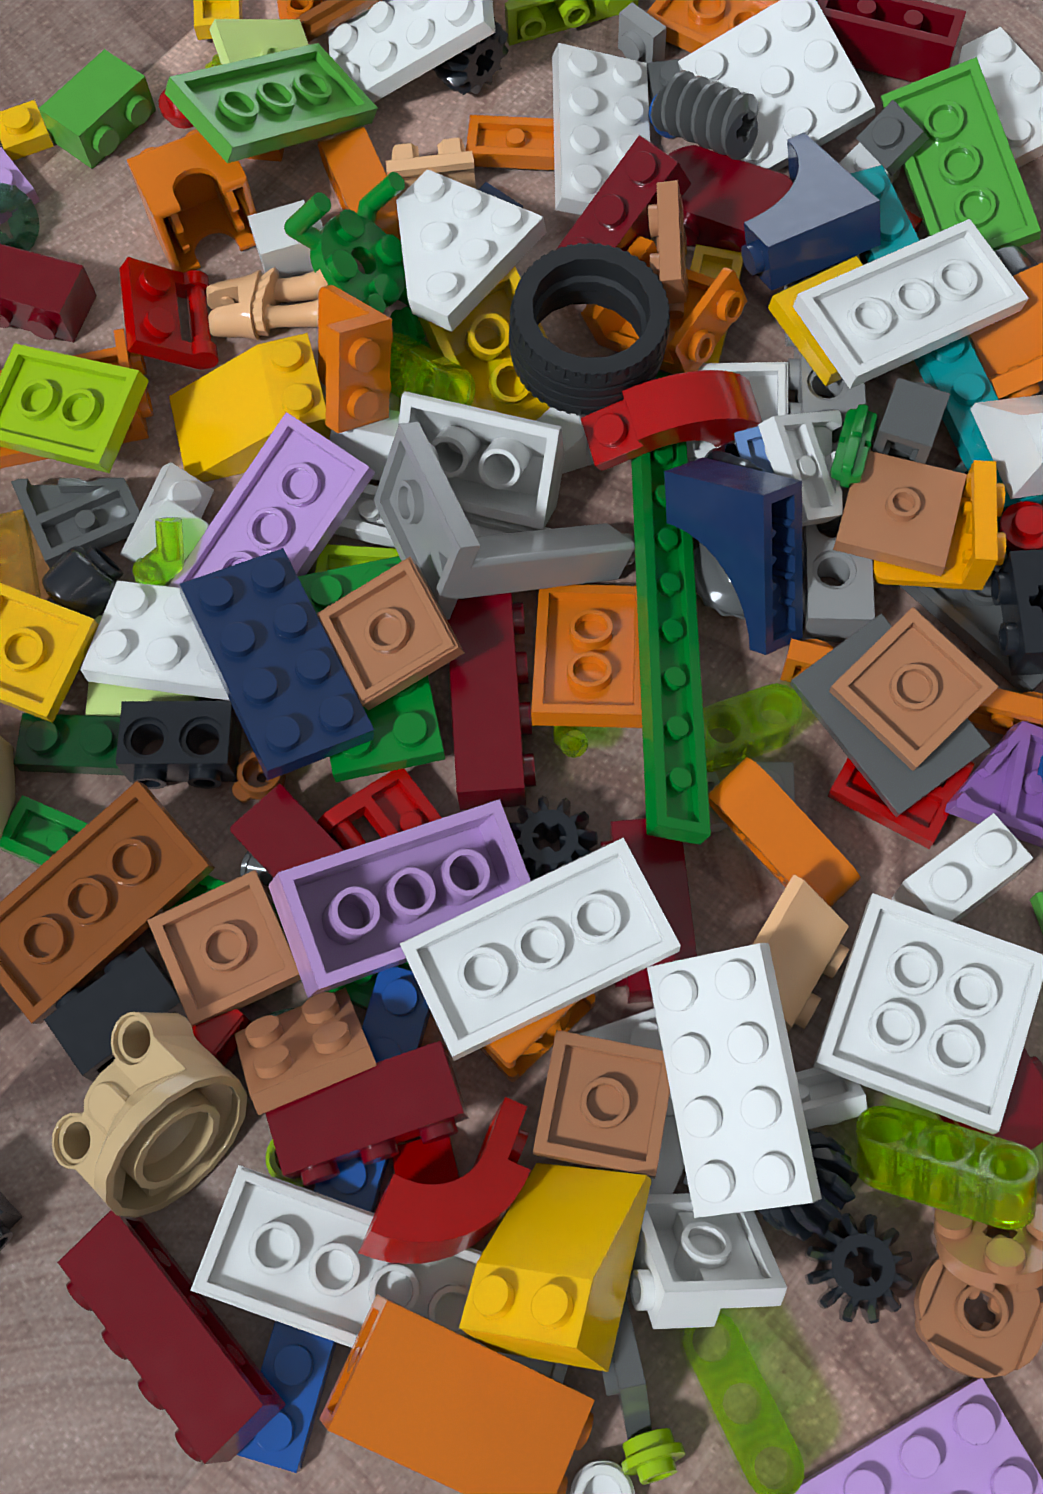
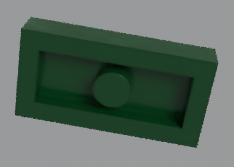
M22 713L13 764L20 771L125 776L116 765L120 717L57 714L54 722L51 723L34 715Z

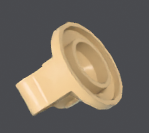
M129 1012L121 1016L115 1023L111 1035L114 1061L98 1075L89 1087L84 1099V1112L69 1113L63 1116L57 1122L52 1134V1149L58 1163L65 1168L78 1171L105 1204L118 1216L140 1217L161 1210L187 1194L215 1168L233 1144L245 1119L247 1093L240 1080L226 1069L195 1038L191 1024L186 1017L179 1013Z

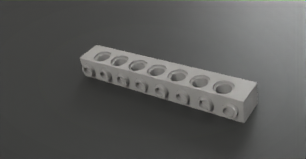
M839 262L823 270H820L811 275L796 280L792 283L784 285V290L802 281H805L823 271H826L842 262ZM785 332V346L794 347V358H788L787 362L788 390H795V403L789 402L788 414L840 410L843 426L845 415L849 409H857L859 404L866 405L865 382L849 389L842 378L825 387ZM818 395H826L830 398H822ZM842 426L832 431V453L836 451ZM841 487L844 510L849 488ZM842 515L826 523L802 526L803 638L801 641L818 639L825 642H843L875 619L873 560L833 550L836 538L826 537L819 532L820 530H831L837 534ZM832 577L838 580L841 585L829 586L823 583L820 578Z

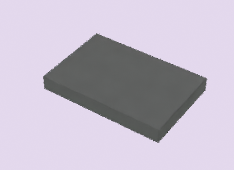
M881 613L792 679L790 685L894 816L898 817L986 751L990 745L967 718L912 771L829 692L831 686L892 627Z

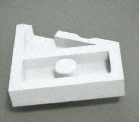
M840 410L777 415L758 424L765 445V453L771 463L774 474L802 480V526L826 523L843 515L840 481L832 479L830 475L835 452L832 453V431L842 426Z

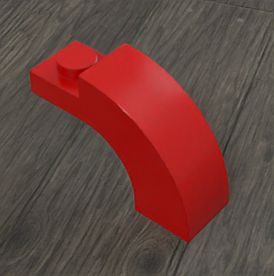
M723 370L679 373L636 385L622 391L624 400L581 418L594 464L601 471L652 450L680 442L705 441L717 448L725 443L734 441L735 432L757 427L758 424L763 422L750 381L738 373Z
M504 1098L490 1121L473 1168L464 1176L443 1184H421L393 1174L381 1197L358 1253L389 1263L422 1264L454 1256L467 1250L484 1238L511 1206L531 1171L517 1164L529 1132L520 1129L528 1106L510 1098Z

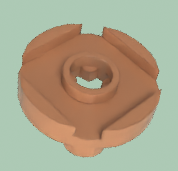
M984 1170L977 1174L974 1181H967L955 1186L940 1199L934 1214V1235L937 1240L936 1250L940 1261L954 1276L975 1288L992 1292L995 1290V1283L1003 1285L1017 1284L1016 1293L1031 1291L1043 1286V1196L1025 1185L1013 1182L1010 1176L1002 1171ZM1002 1229L1009 1232L1012 1238H1007L1000 1234L992 1239L986 1236L987 1230Z
M938 1257L927 1266L916 1287L914 1297L915 1328L918 1336L926 1343L934 1357L949 1369L973 1378L985 1379L1005 1376L1030 1363L1040 1350L1043 1343V1302L1040 1301L1038 1289L1016 1293L1017 1284L1003 1285L995 1283L994 1292L975 1288L954 1276ZM983 1293L989 1297L987 1308L996 1314L993 1324L982 1322L975 1329L968 1323L970 1315L964 1310V1303L966 1299L976 1300L979 1294Z

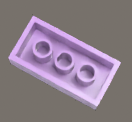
M499 799L278 872L268 887L305 992L309 998L408 962L400 943L527 884L531 880Z

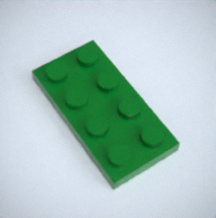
M399 556L302 575L298 576L317 614L402 561ZM428 675L371 710L363 707L374 728L373 740L330 756L335 782L445 760Z

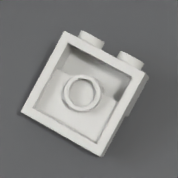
M690 1193L648 1195L632 1266L634 1271L630 1280V1294L635 1310H647L653 1329L714 1327L721 1308L781 1306L787 1286L754 1210L694 1218Z

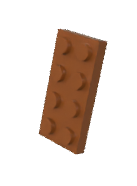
M136 781L0 902V984L31 1024L43 1023L47 1016L57 1010L55 1006L65 994L75 988L84 986L150 927L147 920L168 911L215 869L214 865L145 784Z

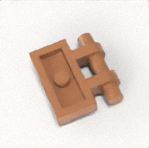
M678 180L658 182L657 204L648 205L651 237H657V253H650V268L659 277V281L662 282L663 289L667 293L670 319H679L684 316V303L687 302L689 295L688 277L685 267L687 237L684 228L683 203Z

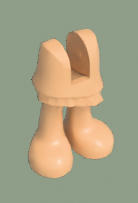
M273 267L265 274H263L262 270H258L250 275L211 284L206 288L207 305L212 309L208 315L210 333L215 337H244L258 341L260 335L269 336L270 329L318 327L319 289L327 286L328 283L320 269L316 273L312 271L300 276L280 278L279 271L276 267ZM314 300L301 304L279 305L280 303Z

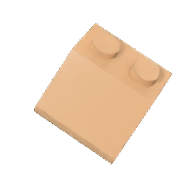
M794 874L753 943H769L787 1033L794 1023L805 1029L822 999L812 993L815 985L822 974L833 979L849 951L848 947L840 943L849 926L805 880Z

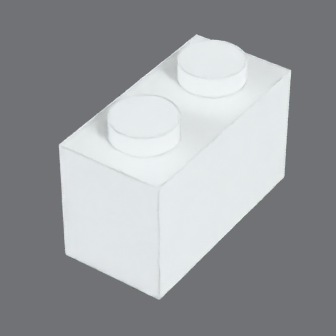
M993 813L905 879L892 897V900L957 923L1016 878L1033 857Z

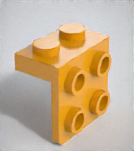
M974 460L965 480L945 569L941 577L873 560V579L879 584L983 590L995 565L1001 566L1003 564L1006 552V535L1004 532H998L997 517L1001 516L1005 503V486L1003 483H997L996 461Z

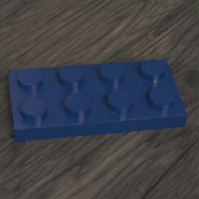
M284 548L179 584L180 594L267 781L373 740L374 728Z

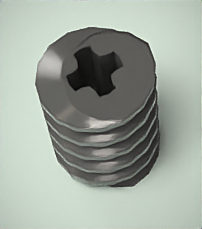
M682 70L676 73L668 85L658 92L652 105L650 116L653 125L659 131L668 132L670 135L683 138L687 142L696 143L702 148L712 149L715 153L728 155L730 159L741 160L747 157L758 135V101L754 94L741 93L737 88L725 87L721 82H710L707 77L695 76L690 71Z

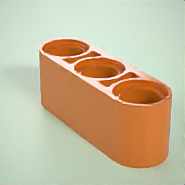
M363 126L317 142L323 166L342 210L350 209L356 213L360 199L387 176ZM395 196L377 212L375 224L386 234H392L401 241L396 203L397 197Z
M746 757L708 793L710 807L785 888L794 874L805 880L832 907L861 879L857 870L769 774L752 759Z

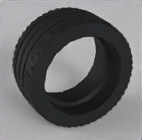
M577 243L576 245L570 244L567 247H559L555 251H550L547 255L544 254L539 260L533 262V265L529 266L526 273L524 272L515 290L510 309L509 348L513 367L517 376L520 377V382L532 393V396L537 397L543 404L546 403L548 407H553L560 412L564 411L567 414H576L577 416L589 415L624 400L622 391L654 380L660 370L670 328L667 293L663 289V284L659 281V277L653 273L650 267L646 266L645 262L640 261L638 257L631 255L630 252L622 251L617 247H611V245ZM595 304L615 311L631 323L639 339L628 349L608 357H580L556 347L543 336L538 324L551 312L566 306Z

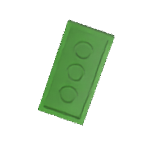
M319 43L170 76L165 90L166 96L226 163L371 124L378 110V107Z
M977 57L881 95L883 109L894 100L929 137L903 164L928 237L970 219L993 251L1010 245L1020 247L1040 239L1041 229Z

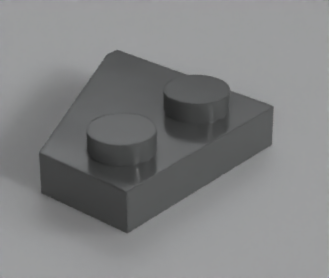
M59 478L58 485H31L28 479L11 481L49 568L73 546L88 549L91 545L102 549L129 537L140 514V510L124 478H99L95 481H84L80 478Z

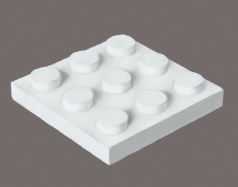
M779 0L678 61L680 71H690L695 76L707 77L710 82H721L725 87L737 88L741 93L754 94L758 101V135L748 156L741 160L775 172L789 165L787 139L805 132L814 142L822 146L875 115V105L816 0Z
M872 893L868 899L813 1066L994 1135L999 1132L1043 982V954Z

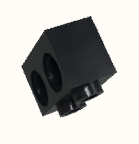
M122 701L116 765L129 782L134 784L136 781L145 784L148 789L164 788L167 782H188L193 787L203 789L218 788L222 782H237L242 725L230 701ZM211 739L219 740L217 747L212 752L204 755L196 754L198 747L203 742ZM154 740H164L157 752L150 755H142L147 744Z

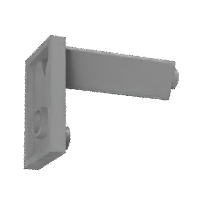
M399 423L373 501L401 561L411 557L417 563L447 620L450 619L458 599L617 580L624 567L634 562L635 541L633 537L628 533H620L607 523L476 537L439 463L437 450L429 443L420 423Z

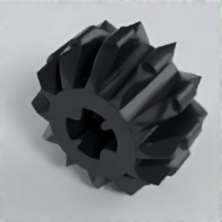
M495 17L494 34L432 69L436 76L453 91H458L462 95L468 92L477 95L481 91L483 84L491 85L495 72L502 70L500 65L501 59L509 51L505 46L508 33L502 29L501 24L495 21Z
M542 795L538 799V812L534 813L528 807L520 805L517 809L520 823H509L526 870L530 874L529 878L531 881L592 853L589 849L598 844L597 832L585 829L589 823V815L582 811L570 816L571 802L567 798L562 799L557 809L553 810L549 809V801ZM546 839L547 842L553 844L560 840V850L555 852L548 846L540 851V841Z
M808 1128L822 1199L813 1203L758 1210L763 1215V1219L779 1231L781 1229L788 1235L795 1236L802 1241L807 1240L814 1232L825 1236L829 1224L834 1218L843 1219L841 1210L846 1203L856 1198L850 1187L857 1181L859 1173L852 1166V1158L845 1153L843 1146L829 1136L827 1138L821 1132H813Z
M844 1213L842 1214L843 1219H838L840 1235L830 1226L825 1236L818 1234L819 1239L827 1246L828 1250L818 1246L806 1248L805 1257L811 1261L822 1263L823 1270L806 1274L805 1280L808 1285H816L824 1281L829 1288L817 1300L818 1305L822 1309L832 1306L839 1298L842 1299L839 1309V1319L846 1323L852 1322L859 1305L866 1323H877L880 1317L878 1302L890 1312H897L902 1306L899 1298L892 1292L890 1287L898 1290H909L912 1288L913 1280L911 1278L896 1273V1266L911 1262L912 1255L909 1251H901L892 1254L889 1247L897 1241L900 1235L895 1228L886 1230L878 1238L875 1237L878 1226L875 1215L868 1214L864 1216L858 1231L851 1214ZM858 1252L863 1254V1265L872 1269L871 1277L860 1279L858 1281L859 1285L853 1283L854 1272L845 1267V1259L858 1256Z

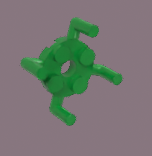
M396 172L389 173L360 199L357 213L353 210L345 209L337 216L331 218L319 230L313 227V225L331 209L330 199L321 192L315 193L286 220L284 224L285 233L290 238L310 249V259L314 272L316 273L320 269L328 285H334L381 313L397 300L410 306L402 262L401 241L392 234H386L375 224L377 212L405 188V182L401 175ZM355 258L362 264L365 274L358 270Z

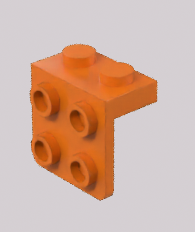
M1043 262L1013 276L1029 298L1021 311L969 334L980 363L998 399L1007 395L1009 399L1027 397L1041 391L1038 382L1043 380Z
M334 285L321 287L318 293V375L320 381L326 386V426L339 434L389 418V394L391 392L390 364L393 332L392 319Z

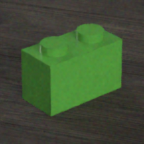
M105 49L38 108L52 141L91 169L106 156L113 153L123 140L136 128L144 124L149 116L156 111L145 76Z

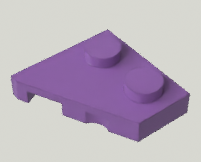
M1021 721L1012 726L946 804L945 812L976 824H980L994 813L1015 838L1043 848L1042 777L1037 775L1040 759L1043 756V728L1026 721Z

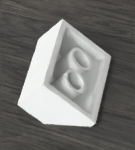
M405 391L402 394L399 423H420L429 443L437 450L439 463L463 512L540 530L544 529L557 507L565 459L561 426Z
M1043 395L975 403L970 410L993 461H996L997 470L1010 499L1043 495Z

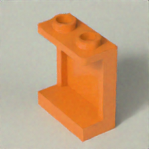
M637 236L627 252L638 257L640 261L645 262L649 268L650 253H657V248L653 240ZM724 267L715 279L686 269L689 295L687 302L684 303V316L679 319H670L669 335L664 359L660 367L661 370L671 374L698 371L701 365L711 357L714 347L730 325L740 317L743 307L748 302L734 270ZM587 304L581 312L598 345L621 352L628 349L639 339L631 323L613 310L595 304Z

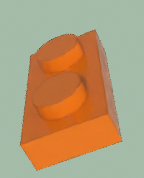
M470 115L466 151L473 152L474 166L555 170L554 119Z

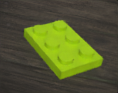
M14 343L0 374V447L110 473L149 380L136 369Z

